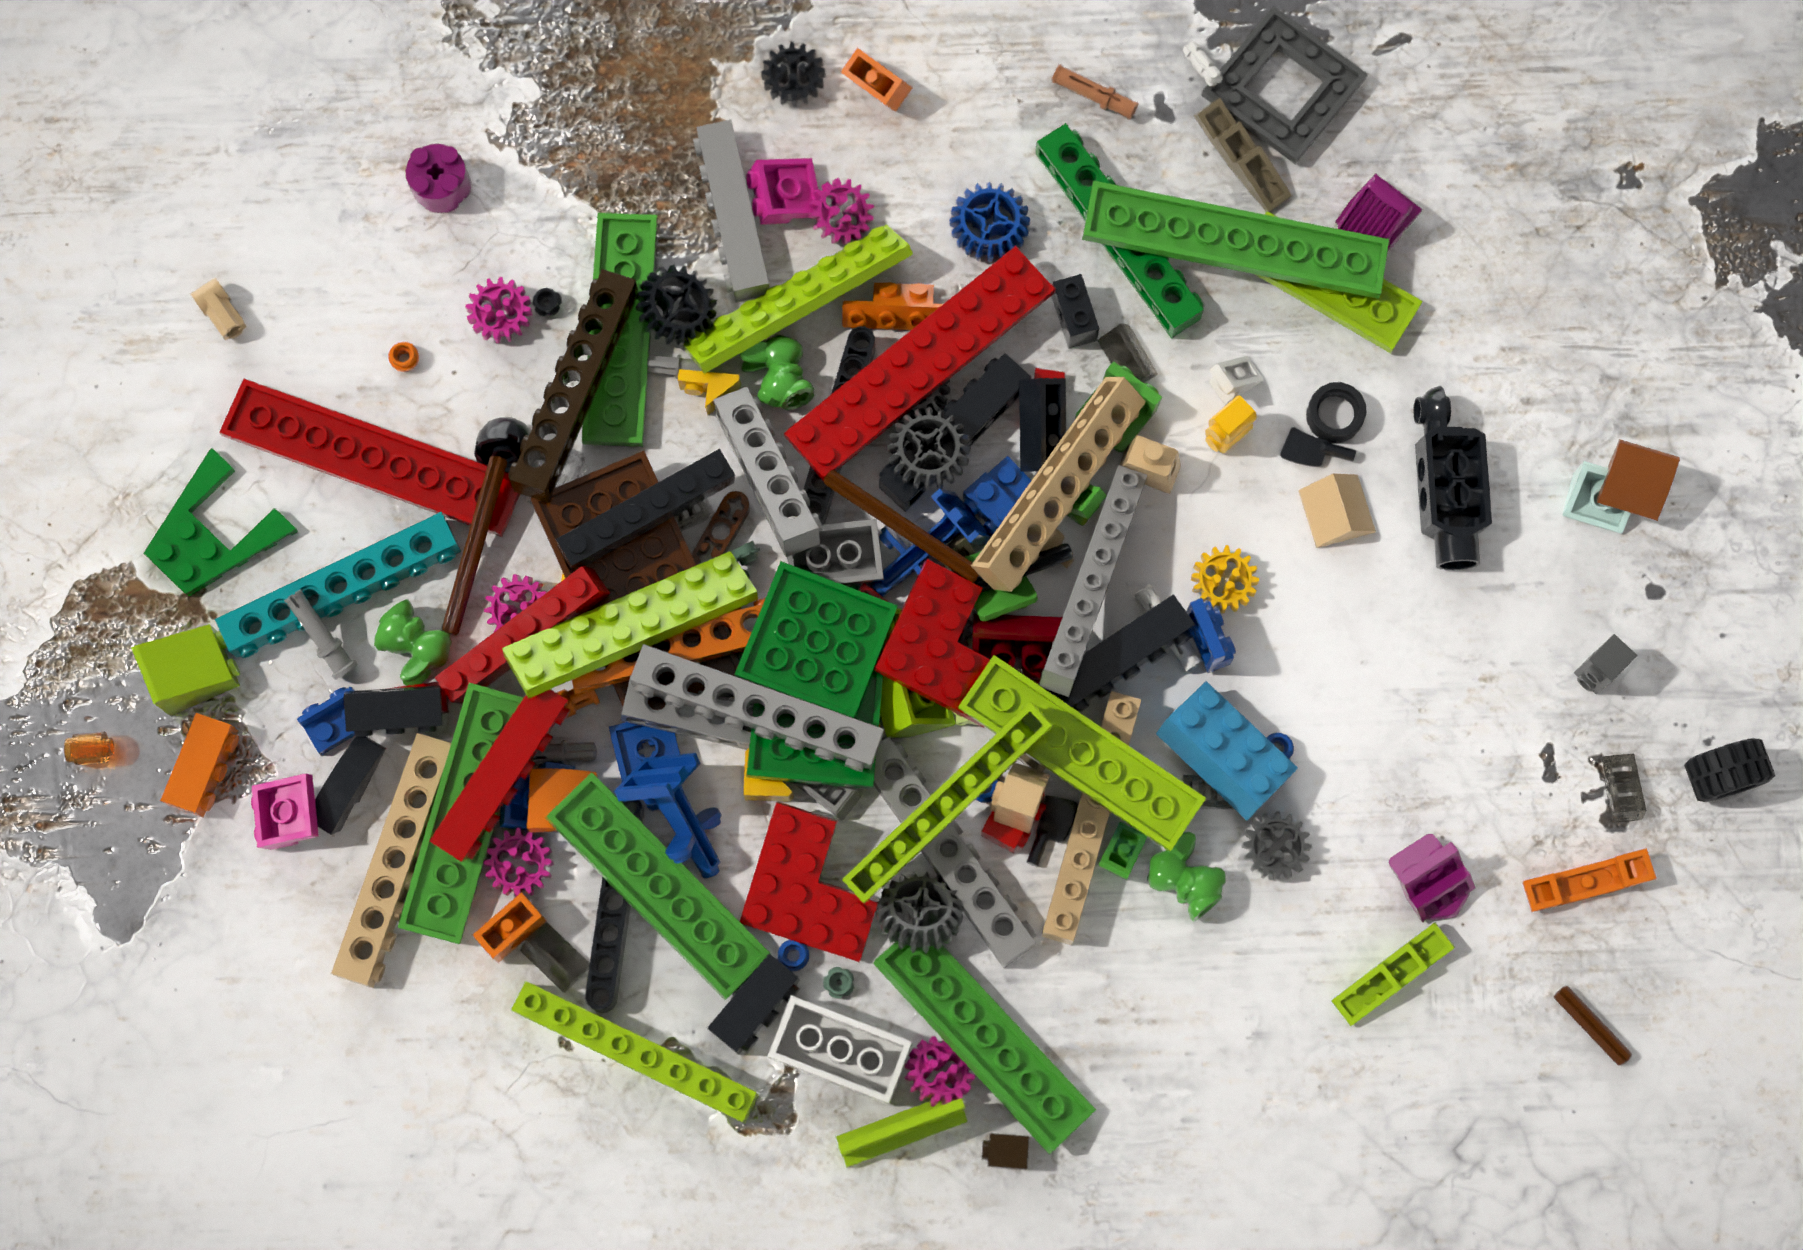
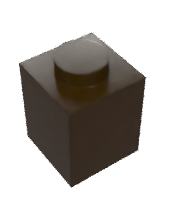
M990 1133L989 1140H983L981 1160H988L987 1167L1027 1170L1029 1136Z

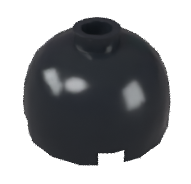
M501 417L489 421L479 431L476 439L474 456L477 462L488 466L491 456L502 457L507 460L505 472L509 473L512 463L518 462L521 455L520 446L525 435L530 434L531 428L522 421L512 417Z

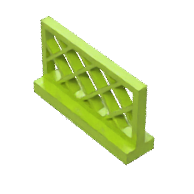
M960 1098L942 1105L941 1100H939L932 1107L930 1101L836 1136L846 1167H851L967 1123L964 1102Z

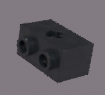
M1082 274L1053 281L1052 286L1055 288V294L1051 297L1068 349L1097 341L1099 326Z

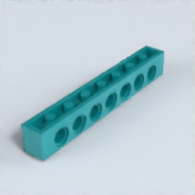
M439 512L216 618L215 621L229 652L236 658H247L256 654L259 651L258 648L268 643L270 645L280 643L287 638V634L296 630H305L284 601L300 589L306 599L313 595L319 596L317 604L312 607L320 619L325 616L331 618L342 613L343 608L352 603L361 604L368 601L373 593L382 589L383 591H388L397 587L400 584L399 581L409 576L414 578L423 575L428 571V567L434 564H445L455 559L456 554L462 551L442 512ZM422 543H432L431 549L428 552L418 553V548ZM397 555L404 556L403 562L399 566H390V561L393 557ZM371 568L375 569V575L371 579L362 580L364 571ZM347 582L345 591L339 594L334 593V588L338 583ZM290 609V615L287 619L282 621L277 619L281 610ZM256 622L262 623L259 632L249 634L252 624Z

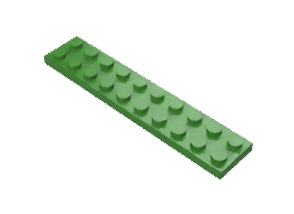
M1093 181L1082 237L1084 241L1379 299L1382 291L1389 239L1098 181Z

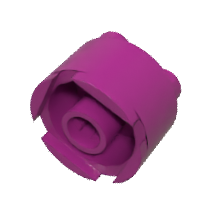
M429 144L416 148L411 152L405 174L407 183L417 202L425 207V209L434 213H447L458 208V205L464 199L466 200L470 193L471 179L465 163L457 150L452 146L444 144Z

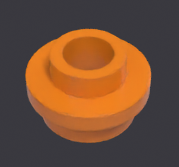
M400 342L390 349L389 362L395 370L407 372L414 369L418 364L419 352L413 344ZM403 354H408L409 359L407 361L401 362L399 360Z

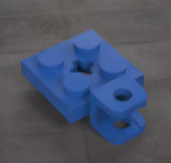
M629 722L609 726L622 782L645 758L681 755L675 733L633 723L630 724ZM648 742L652 747L655 746V751L651 752L649 757H645L644 754H638V750L643 749V743ZM653 798L643 799L650 811L660 810Z

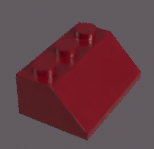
M974 614L972 650L990 660L995 655L1036 684H1039L1063 617L1001 615L996 619L982 621L977 614Z

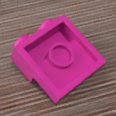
M812 158L756 160L747 172L746 184L748 189H753L755 196L752 201V212L754 216H759L760 225L788 224L791 219L809 218V215L815 212V209L809 206L811 201L818 200L813 195L818 190V184Z
M305 773L251 786V806L254 810V837L257 841V848L274 850L296 845L298 841L319 837L313 775Z

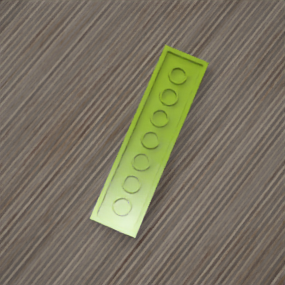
M887 224L874 228L870 231L869 235L858 241L846 244L843 250L836 254L823 257L813 267L795 273L792 279L781 285L769 288L764 295L755 300L744 302L734 312L718 317L710 329H705L706 334L705 332L695 331L696 338L690 339L688 337L689 342L685 340L682 346L705 374L913 255L911 247Z
M731 551L557 624L550 629L543 630L503 647L502 650L505 659L529 699L638 652L642 649L643 644L652 646L758 600V593Z
M994 655L958 706V709L997 734L1027 704L1033 703L1050 721L1053 727L1025 754L1170 852L1206 797Z

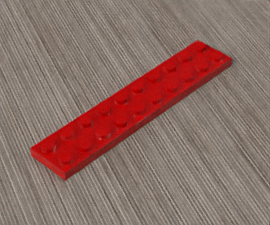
M1016 246L1013 247L785 431L784 437L824 481L831 470L837 471L1055 294V288Z
M244 378L219 431L223 437L433 513L442 512L444 517L471 526L487 470V465ZM506 472L503 476L488 529L489 533L500 537L504 535L520 496L519 493L514 492L508 478L509 473Z

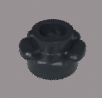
M542 288L534 295L532 304L535 306V312L538 315L553 316L559 312L562 298L553 289ZM545 301H550V304L545 305Z

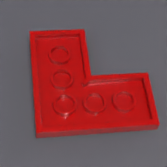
M927 559L873 671L984 728L985 726L959 710L958 706L983 672L990 659L957 642L982 587Z
M777 801L739 922L743 925L860 962L879 900L871 898L863 903L853 891L819 881L838 821Z

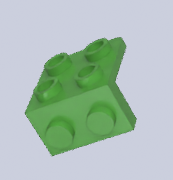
M1113 361L1106 369L1104 378L1125 377L1146 401L1139 411V416L1130 423L1123 433L1122 440L1113 448L1121 453L1126 450L1129 443L1156 413L1162 396L1159 395L1155 387L1148 383L1144 384L1134 377L1133 372L1123 365L1119 366ZM1092 395L1088 398V400L1083 404V406H1082V407L1079 409V411L1076 413L1075 419L1077 418V416L1079 415V413L1082 411V409L1084 408V406L1087 404V402L1089 401V399L1092 397Z
M980 552L966 556L965 558L973 563ZM1025 576L1022 577L1021 583L1012 592L990 589L980 593L973 608L980 620L987 621L996 619L1014 610L1026 608L1036 603L1038 596L1029 579Z

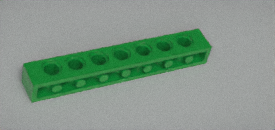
M1066 123L1036 141L1035 154L1084 221H1086L1092 185L1084 186L1079 181L1089 179L1092 182L1098 181L1116 185L1114 180L1109 175L1105 176L1103 174L1097 157L1092 152L1088 153L1079 133L1076 130H1071ZM1066 156H1072L1077 161L1074 163H1067L1063 160V158ZM1102 244L1171 339L1201 320L1204 311L1202 299L1196 292L1192 293L1189 290L1183 273L1177 268L1174 270L1168 261L1169 257L1150 253L1136 256L1130 249ZM1152 271L1159 272L1162 278L1158 280L1152 279L1148 273ZM1167 295H1175L1180 301L1178 303H1170L1165 297Z

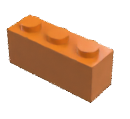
M196 713L160 801L170 807L204 818L206 811H210L215 802L214 791L217 783L221 782L226 775L227 764L225 763L229 753H233L238 745L239 736L237 734L239 730L231 724Z

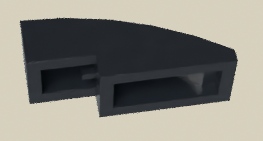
M367 736L355 737L315 799L318 828L330 835L342 830L354 804L360 802L386 750L384 746Z

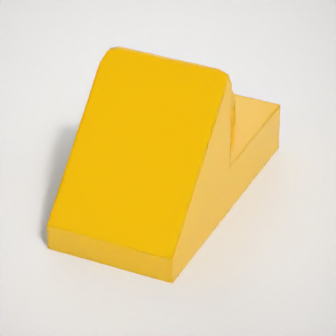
M679 369L678 384L680 390H684L686 394L696 396L702 395V392L707 393L705 402L707 415L715 411L713 399L741 389V380L738 374L716 372L704 374L702 371Z

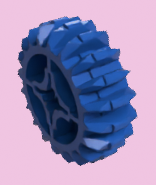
M990 181L987 183L986 189H982L977 183L975 185V192L966 189L964 191L965 198L958 196L956 199L957 206H953L951 209L953 217L950 218L949 225L953 227L951 230L952 237L958 238V248L966 246L965 254L967 256L976 252V259L978 261L981 260L982 255H987L989 262L993 261V255H998L1000 259L1005 255V251L1008 252L1015 246L1022 247L1024 244L1022 237H1027L1029 234L1027 226L1030 225V218L1026 216L1029 210L1028 207L1021 206L1023 204L1022 196L1013 198L1015 192L1013 188L1004 192V185L1002 183L998 185L997 189L992 188ZM989 204L986 208H976L980 205ZM1000 206L1010 213L1013 221L1008 220V217L999 212ZM994 213L993 224H989L988 229L986 231L987 220L991 219L992 214ZM966 222L971 223L972 227L980 231V238L968 229ZM997 235L1004 236L1000 239L991 240V238Z

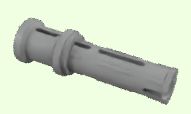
M301 589L284 600L318 647L316 650L319 658H323L333 671L332 677L334 680L347 674L358 665L355 660L349 658L342 648L343 642L341 639L332 636Z

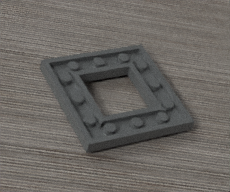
M1273 6L1219 70L1223 77L1221 83H1217L1215 87L1207 85L1203 89L1201 96L1210 103L1221 98L1236 122H1241L1247 130L1296 164L1366 80L1368 74ZM1277 50L1284 53L1323 82L1291 121L1246 89L1247 85Z

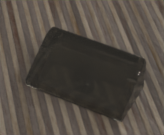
M1119 324L1097 340L1110 363L1114 361L1119 366L1123 365L1133 372L1134 377L1144 383L1158 375L1128 324Z
M548 922L544 923L526 938L520 949L563 993L567 992L589 969L590 963Z

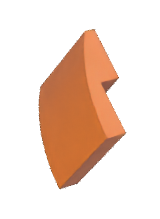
M554 768L532 769L530 773L527 821L529 832L557 831L545 817L591 771ZM592 772L598 778L597 772Z

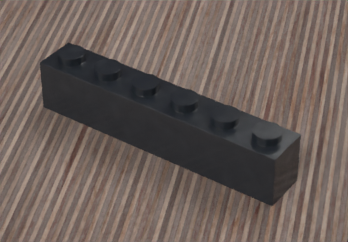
M1006 353L999 359L993 358L985 366V373L978 380L973 378L963 389L964 394L957 401L952 399L943 409L945 411V420L949 416L954 415V425L961 423L964 425V430L961 434L969 435V441L966 445L970 447L1019 398V380L1032 378ZM923 429L921 433L930 434L935 429ZM946 435L941 447L946 451V455L952 458L955 449L952 441ZM909 442L903 450L906 458L912 463L915 460L917 451L912 447V443ZM934 445L930 448L924 447V453H927L929 450L934 451ZM888 463L879 473L881 477L879 479V488L906 512L927 491L925 483L921 482L920 487L915 489L913 487V478L908 483H904L902 481L904 473L896 475L894 473L896 465ZM928 464L923 469L934 470L940 467L935 464Z
M718 449L557 538V547L573 573L581 566L594 562L734 484L735 473L721 450Z
M1173 594L1084 653L1069 697L1050 690L1047 691L1081 713L1089 706L1087 703L1089 700L1097 695L1100 699L1105 697L1115 689L1113 684L1122 678L1125 681L1132 679L1141 672L1140 666L1148 661L1151 664L1156 663L1167 654L1165 650L1173 644L1179 647L1193 637L1191 632L1194 631L1195 623Z

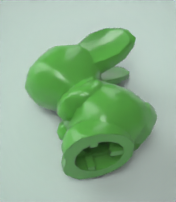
M777 335L770 338L767 342L761 341L740 353V358L744 360L741 366L742 371L753 372L765 368L769 369L762 380L761 388L757 394L760 402L772 407L793 410L808 404L815 396L813 385L811 382L804 380L802 376L803 369L798 365L803 356V346L797 340Z
M409 599L399 602L381 617L374 640V646L378 651H388L396 654L410 653L412 655V658L405 664L400 674V678L406 686L423 683L430 676L433 669L445 665L448 661L452 644L448 633L442 630H424L425 625L420 617H413L414 609Z
M1188 831L1181 835L1170 852L1168 850L1159 852L1150 859L1147 881L1150 887L1157 891L1175 890L1178 902L1180 904H1189L1188 913L1190 919L1195 922L1222 899V888L1226 883V876L1224 870L1219 867L1187 865L1186 861L1194 852L1196 844L1195 834Z

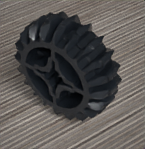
M674 264L670 265L668 270L662 266L658 268L656 273L651 272L647 276V281H643L640 285L642 291H639L636 295V299L640 303L636 305L635 311L643 313L639 317V322H648V326L645 328L646 332H651L652 330L657 332L655 340H659L664 336L666 345H670L675 339L678 347L682 346L685 340L689 342L688 337L690 339L696 338L695 331L705 332L706 334L705 329L712 327L713 322L711 319H714L717 311L712 309L716 306L717 300L709 298L714 293L713 288L705 289L704 287L707 283V278L699 281L696 278L698 276L697 271H693L690 275L687 273V267L682 266L678 272ZM664 286H676V287H679V288H681V289H680V290H677V291H673V290H671V289H669V288L663 289L662 287H664ZM690 295H691L692 298L694 299L696 305H694V304L691 302V300H690ZM681 297V300L678 303V308L672 314V310L674 309L673 305L678 300V298ZM656 305L659 306V307L662 309V311H663V317H662V315L659 313V311H658ZM681 320L685 323L688 321L691 324L677 325L673 324L672 321Z

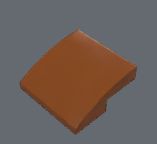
M1619 439L1609 462L1608 473L1598 494L1597 503L1658 521L1673 483L1680 457Z

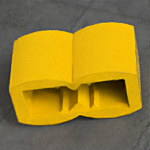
M1240 395L1236 396L1209 420V427L1205 430L1206 443L1215 452L1226 453L1253 429V422L1257 419L1256 411Z

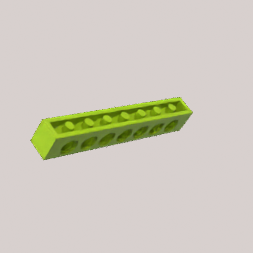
M1033 703L1027 704L842 879L844 883L863 903L869 901L1053 727L1050 721Z
M525 981L511 1011L744 1124L759 1096L757 1092L527 981Z

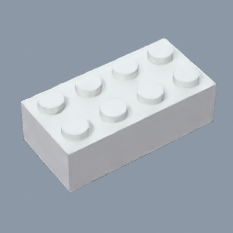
M791 995L767 1057L770 1060L890 1105L912 1042Z

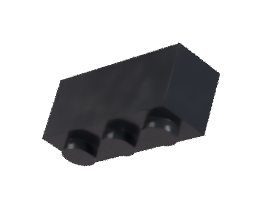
M1066 378L1019 380L1020 472H1038L1066 433Z
M440 685L356 690L344 693L346 732L354 731V736L356 737L373 735V730L386 729V734L405 733V728L417 727L418 732L437 731V726L443 725Z
M769 953L707 1029L736 1054L739 1055L742 1051L748 1053L759 1039L756 1036L757 1032L763 1025L768 1028L780 1014L776 1009L784 1000L788 1003L791 995L795 997L800 990L797 986L800 982L799 977Z

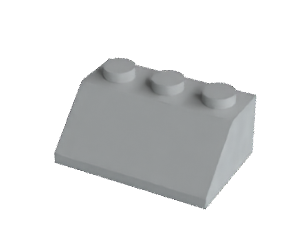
M877 519L822 525L823 530L819 531V545L787 557L788 564L843 585L884 580Z

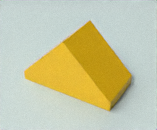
M748 748L745 751L743 796L745 801L790 802L794 795L783 781L747 778Z

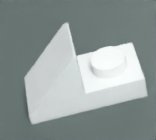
M1248 356L1217 363L1209 370L1213 375L1209 383L1225 404L1229 403L1236 396H1241L1264 380Z

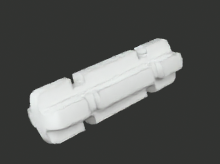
M1193 41L1183 47L1185 57L1192 62L1191 64L1201 77L1205 78L1206 83L1211 87L1221 83L1223 79L1221 72L1216 66H1213V62L1204 51L1200 50V46Z

